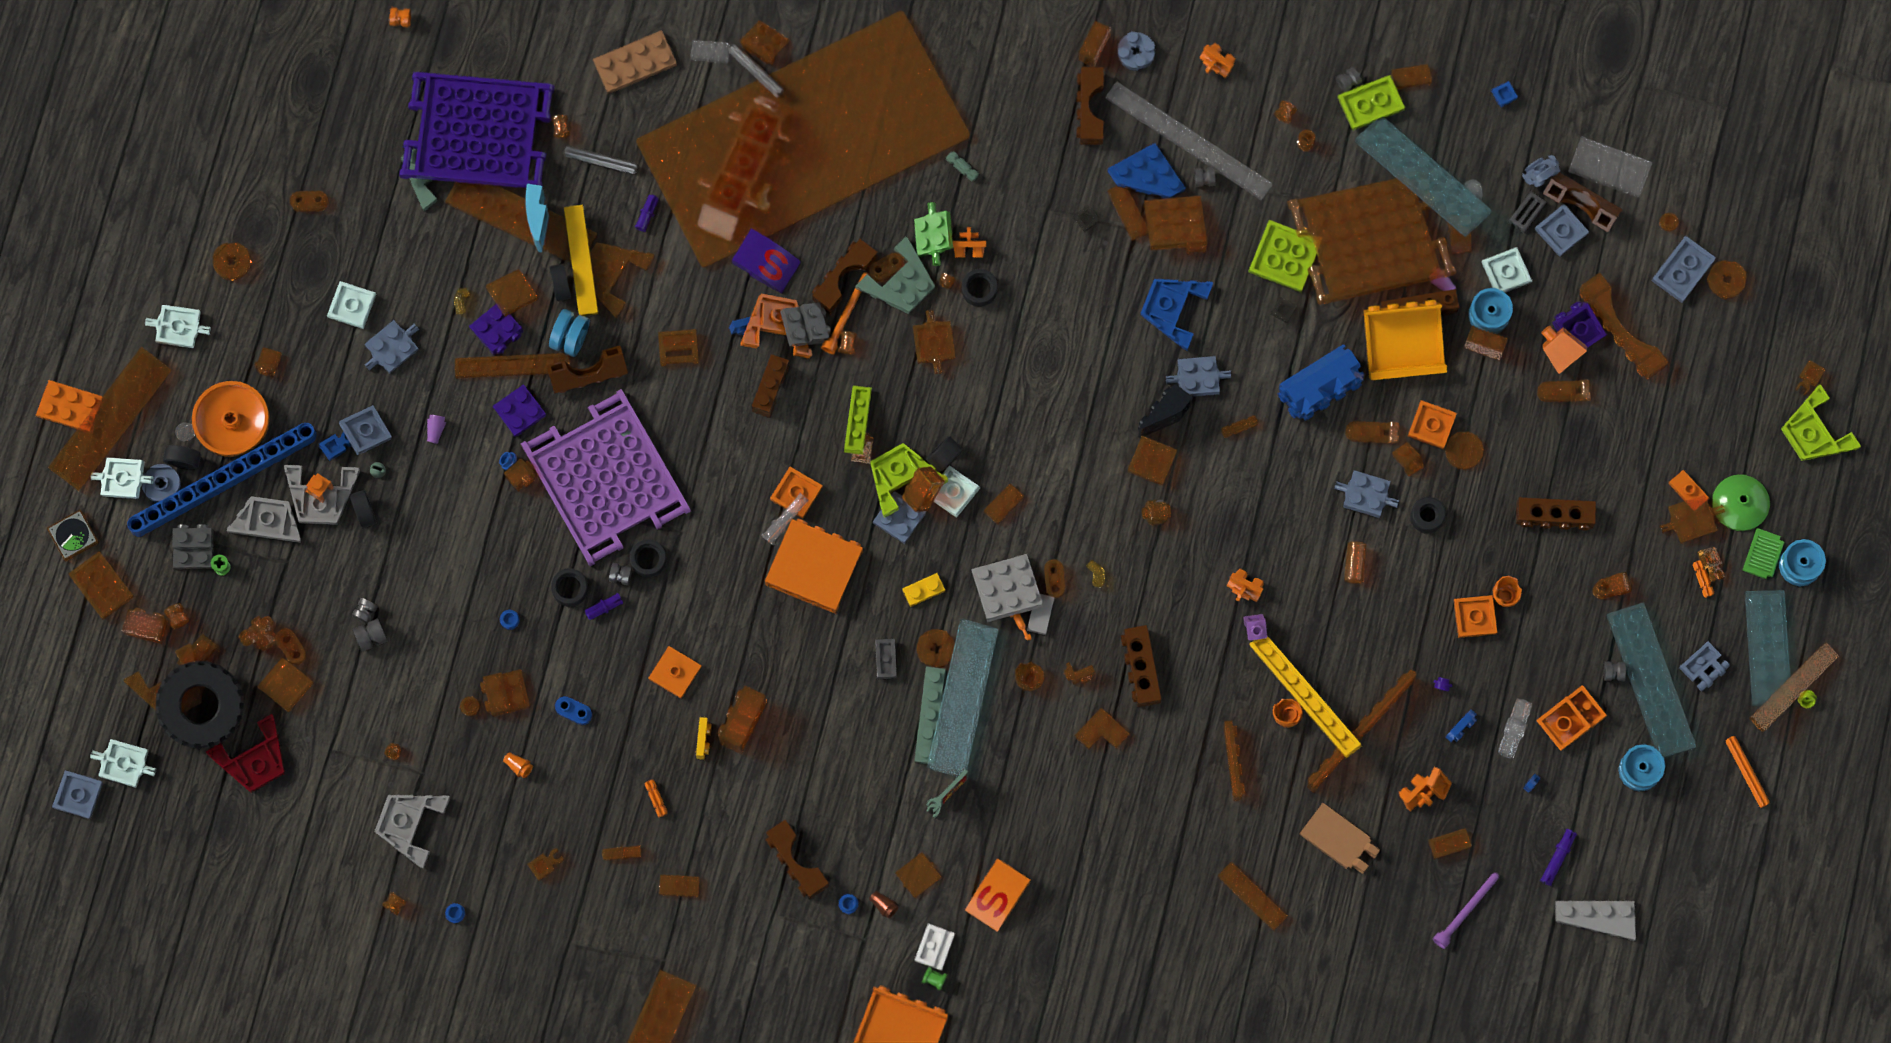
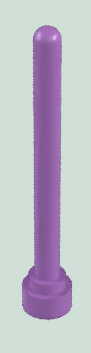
M1493 873L1446 930L1435 935L1433 941L1443 949L1448 946L1453 932L1499 879L1497 873Z

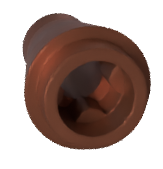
M875 891L869 899L883 917L890 919L898 911L899 907L896 905V902L880 894L878 891Z

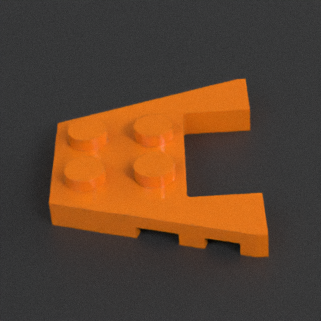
M761 294L758 297L740 346L758 348L760 331L787 336L780 311L784 308L799 307L797 300ZM808 345L794 346L793 356L810 358L812 351Z

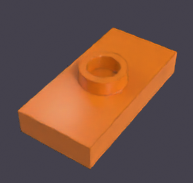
M1684 470L1668 483L1693 511L1697 510L1709 499Z
M1434 767L1426 785L1438 798L1444 800L1452 782L1440 769Z

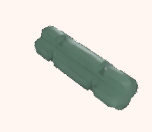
M950 152L946 157V160L951 164L953 163V166L963 175L966 174L970 181H975L979 176V173L975 169L972 170V167L962 158L959 159L955 152Z

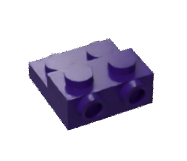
M1579 301L1570 306L1571 310L1569 312L1559 313L1555 316L1556 320L1552 322L1557 332L1565 328L1584 343L1587 348L1606 336L1591 307L1585 302L1581 303Z
M499 303L495 304L469 326L493 355L502 353L507 348L506 345L511 341H517L523 332L522 327Z

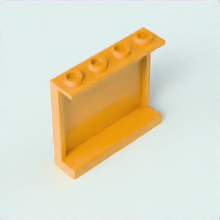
M1427 300L1425 304L1407 302L1406 306L1388 304L1387 308L1369 306L1368 310H1364L1368 372L1371 380L1447 373L1441 321L1442 304L1436 300Z

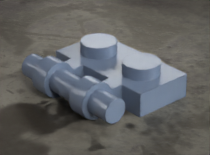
M1707 641L1679 668L1692 682L1699 677L1701 682L1697 685V688L1703 691L1706 687L1709 688L1713 685V681L1717 677L1723 676L1726 673L1725 670L1730 665L1727 661H1723L1721 664L1716 661L1721 654ZM1711 665L1714 671L1707 676L1704 671Z

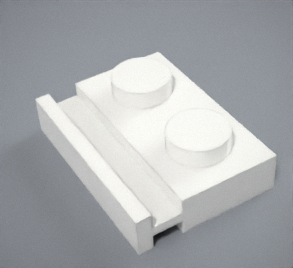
M928 924L915 962L942 971L955 933Z

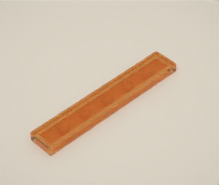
M565 353L455 358V377L473 378L549 374L547 365L564 360L570 365L569 355Z
M1827 642L1823 643L1749 719L1761 732H1764L1839 655Z

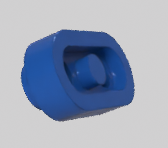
M564 696L560 697L555 703L556 712L572 722L586 725L592 719L591 709L574 699ZM563 703L568 704V707L566 709L561 708V705ZM584 711L586 714L584 717H579V712Z
M1471 709L1447 734L1446 738L1450 742L1454 740L1458 742L1464 735L1462 731L1466 727L1471 728L1477 721L1475 718L1477 714Z

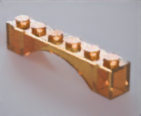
M1598 273L1581 285L1579 290L1580 296L1585 302H1589L1595 316L1601 318L1604 328L1614 335V341L1619 347H1623L1626 351V357L1629 361L1635 363L1636 369L1642 377L1645 376L1648 380L1666 368L1668 361L1657 347L1637 340L1621 325L1613 309L1611 286L1601 273Z

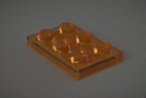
M100 551L68 573L102 620L134 598Z

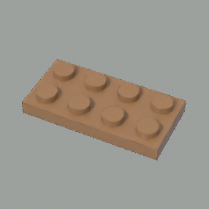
M662 31L593 59L608 94L677 66Z

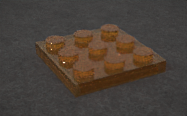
M1201 196L1144 201L1150 250L1207 245Z

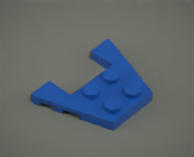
M1154 279L1140 315L1187 351L1194 333L1175 326L1188 294L1190 293L1207 300L1213 282Z

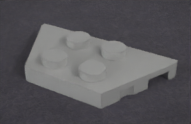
M251 496L246 502L245 507L237 514V518L227 528L228 533L301 543L289 501Z

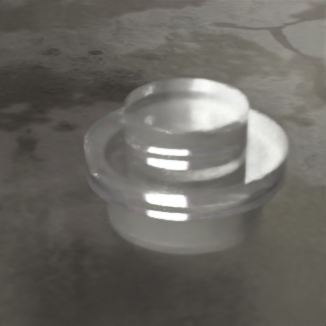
M186 422L179 424L175 430L177 438L183 442L190 441L195 434L193 426Z

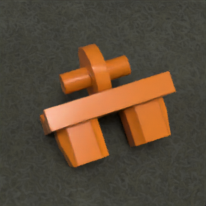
M1216 43L1211 46L1207 44L1200 56V59L1207 66L1205 72L1209 74L1213 70L1215 73H1219L1226 78L1236 59L1229 54L1223 57L1220 54L1222 49Z
M967 227V232L960 233V238H967V241H953L955 257H965V247H973V257H983L986 240L971 241V238H978V232H971V227Z
M1242 569L1232 573L1227 587L1231 588L1232 592L1238 595L1236 601L1239 602L1241 598H1244L1248 601L1251 599L1257 602L1263 591L1264 581L1259 578H1254L1253 582L1246 580L1248 574Z
M1417 774L1411 781L1412 785L1416 788L1411 792L1405 787L1399 792L1400 798L1410 812L1416 805L1421 808L1424 804L1428 806L1433 804L1430 798L1434 793L1426 785L1429 779L1428 776L1424 778Z

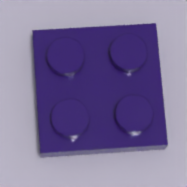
M524 384L493 405L494 410L514 437H517L546 416V413Z

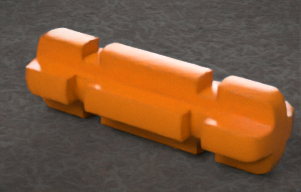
M1698 560L1693 563V568L1697 571L1696 576L1700 587L1703 588V596L1705 598L1713 596L1714 590L1713 587H1710L1711 582L1707 571L1704 570V562Z
M649 780L645 782V787L649 791L648 794L654 808H656L658 817L665 816L668 812L666 807L663 806L664 802L659 790L656 789L655 781Z

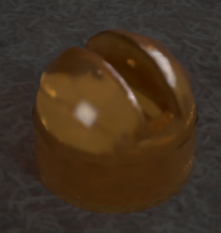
M942 273L939 283L942 287L950 288L953 286L956 278Z
M390 743L386 747L384 754L389 759L397 760L401 754V747L399 744Z

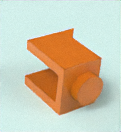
M317 473L307 483L305 492L323 503L325 500L323 493L327 488L332 491L334 487L329 480Z

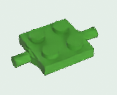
M930 202L927 203L929 214L914 219L918 256L932 255L933 266L941 265L940 254L945 250L953 249L951 218L948 211L936 213V203Z

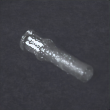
M799 493L781 516L771 522L772 525L766 532L761 533V536L774 546L775 540L781 533L786 532V526L809 499L804 497L802 493Z

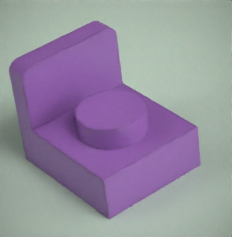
M1263 614L1243 617L1248 640L1267 638L1266 621Z

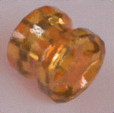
M1281 101L1279 104L1280 108L1275 111L1274 116L1278 120L1289 124L1292 121V115L1297 112V108L1287 101Z
M390 892L388 895L389 899L383 902L382 906L398 916L400 908L405 906L407 902Z

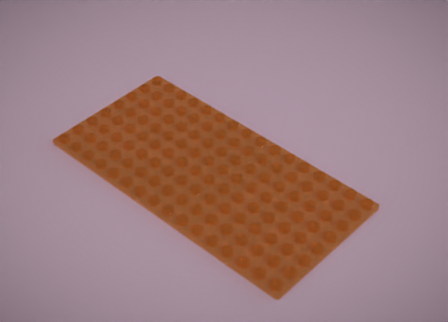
M899 11L769 74L783 88L784 92L779 97L774 96L759 80H756L637 138L636 143L701 267H707L736 253L751 228L768 237L968 139L970 133L905 13Z

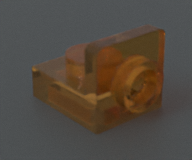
M263 347L258 362L254 364L256 370H258L257 372L268 376V374L275 375L282 356L281 352Z
M866 434L863 455L852 453L851 461L870 464L874 442L873 437Z

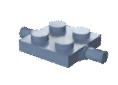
M394 320L365 343L373 357L364 364L365 367L370 371L375 365L379 364L389 374L419 350L410 337L419 330L418 327L413 324L405 331Z
M1216 356L1178 359V373L1174 376H1166V384L1178 383L1179 387L1191 396L1216 395L1220 393V379L1231 378V371H1219L1216 365Z
M1355 470L1348 485L1336 481L1334 488L1345 492L1344 508L1380 518L1382 509L1386 504L1397 508L1399 502L1397 499L1388 497L1391 481Z

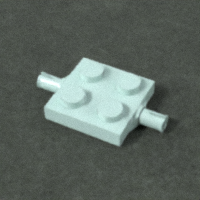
M162 305L161 314L158 319L146 318L145 326L156 327V343L194 348L198 333L209 335L211 327L200 326V310Z
M107 458L102 473H91L93 475L91 480H101L102 488L100 495L103 497L139 499L142 483L153 484L154 477L143 475L145 465L143 460Z
M110 739L104 754L93 750L90 757L101 761L99 777L137 788L143 773L154 776V772H156V768L146 766L145 761L149 752L147 749Z

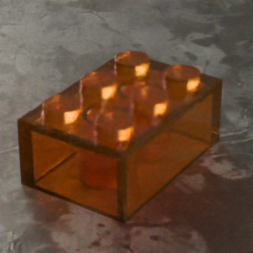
M744 686L743 690L739 689L735 697L736 704L734 707L731 706L726 715L728 717L726 724L722 723L717 733L719 734L718 738L722 746L739 754H742L767 704L766 695L747 686Z

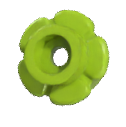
M1805 690L1799 693V698L1797 699L1802 707L1811 708L1815 705L1817 696L1814 695L1813 691Z

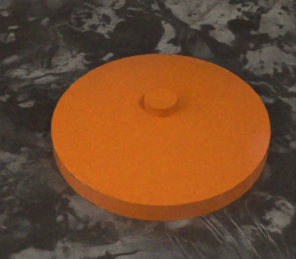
M225 381L211 386L198 398L192 412V426L200 443L210 452L225 457L240 456L257 447L265 437L269 427V411L263 397L256 389L242 382Z

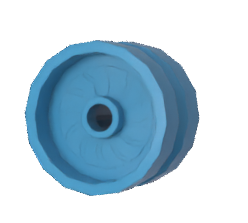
M1496 288L1484 289L1472 301L1468 312L1469 321L1472 327L1479 333L1484 335L1498 334L1507 327L1513 312V304L1510 297L1504 291Z
M563 309L551 332L549 348L559 351L564 347L565 354L576 357L587 335L590 319L582 315L575 318L574 312Z
M1796 540L1787 547L1780 557L1779 569L1781 575L1792 585L1806 586L1811 584L1825 568L1826 558L1824 551L1811 540Z
M1645 744L1636 745L1629 749L1619 764V776L1622 782L1630 789L1636 791H1646L1654 787L1663 776L1665 770V762L1661 753L1653 746Z

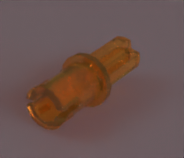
M621 845V847L602 849L603 860L622 859V861L625 858H640L641 846L623 847Z

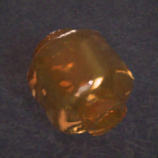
M1163 499L1148 500L1145 507L1142 508V518L1146 519L1150 525L1165 524L1171 517L1170 505Z

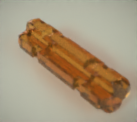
M1252 415L1247 417V420L1242 419L1232 423L1231 426L1222 427L1221 432L1223 436L1227 438L1232 436V433L1237 434L1247 430L1249 427L1257 426L1258 420L1256 416Z

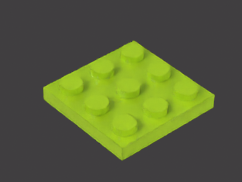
M1269 220L1249 268V273L1302 292L1322 240Z

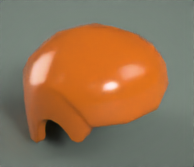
M1504 576L1495 583L1493 597L1499 605L1511 607L1521 599L1522 589L1519 587L1516 578Z
M1281 699L1280 702L1273 706V717L1282 727H1293L1301 721L1303 709L1293 699Z

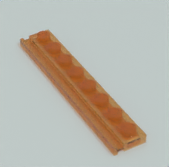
M1412 669L1407 674L1404 673L1397 680L1398 684L1394 688L1391 687L1385 693V698L1374 705L1371 709L1372 712L1362 718L1357 729L1351 731L1359 742L1415 681L1417 673ZM1337 747L1333 751L1334 754L1322 762L1321 768L1317 773L1313 772L1308 778L1307 788L1310 791L1314 792L1345 758Z

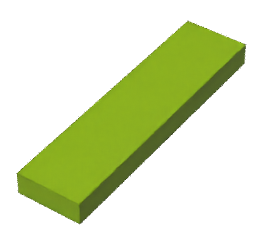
M853 386L844 453L863 455L872 392L870 387Z

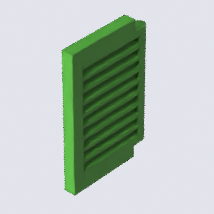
M1757 528L1742 571L1764 579L1767 576L1773 577L1785 543L1780 540L1781 536Z

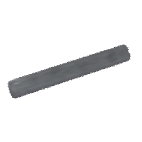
M733 44L729 48L730 54L774 96L779 97L783 94V88L737 44Z
M566 146L564 152L565 156L632 174L636 173L638 167L637 163L571 146Z

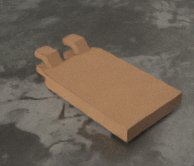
M1324 803L1321 804L1300 832V836L1344 868L1353 867L1362 874L1368 868L1366 863L1358 859L1363 851L1374 859L1380 851L1370 844L1371 840L1367 834Z

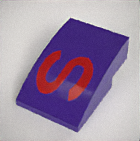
M752 228L732 259L733 265L749 273V276L781 294L801 263L800 260L784 248Z

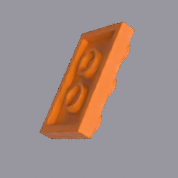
M48 380L36 416L91 433L104 398L97 394Z

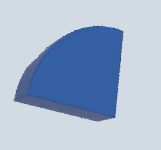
M1534 774L1523 789L1528 793L1531 792L1539 782L1540 777Z

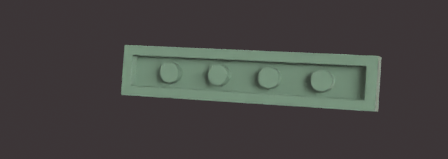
M926 667L914 760L916 763L934 765L945 669Z

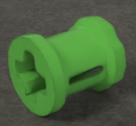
M216 555L212 558L211 566L218 575L223 576L230 571L231 565L224 555ZM221 562H223L224 565H221V568H218L217 565H220Z
M928 967L922 983L925 984L927 982L937 987V990H941L947 974L944 973L942 975Z

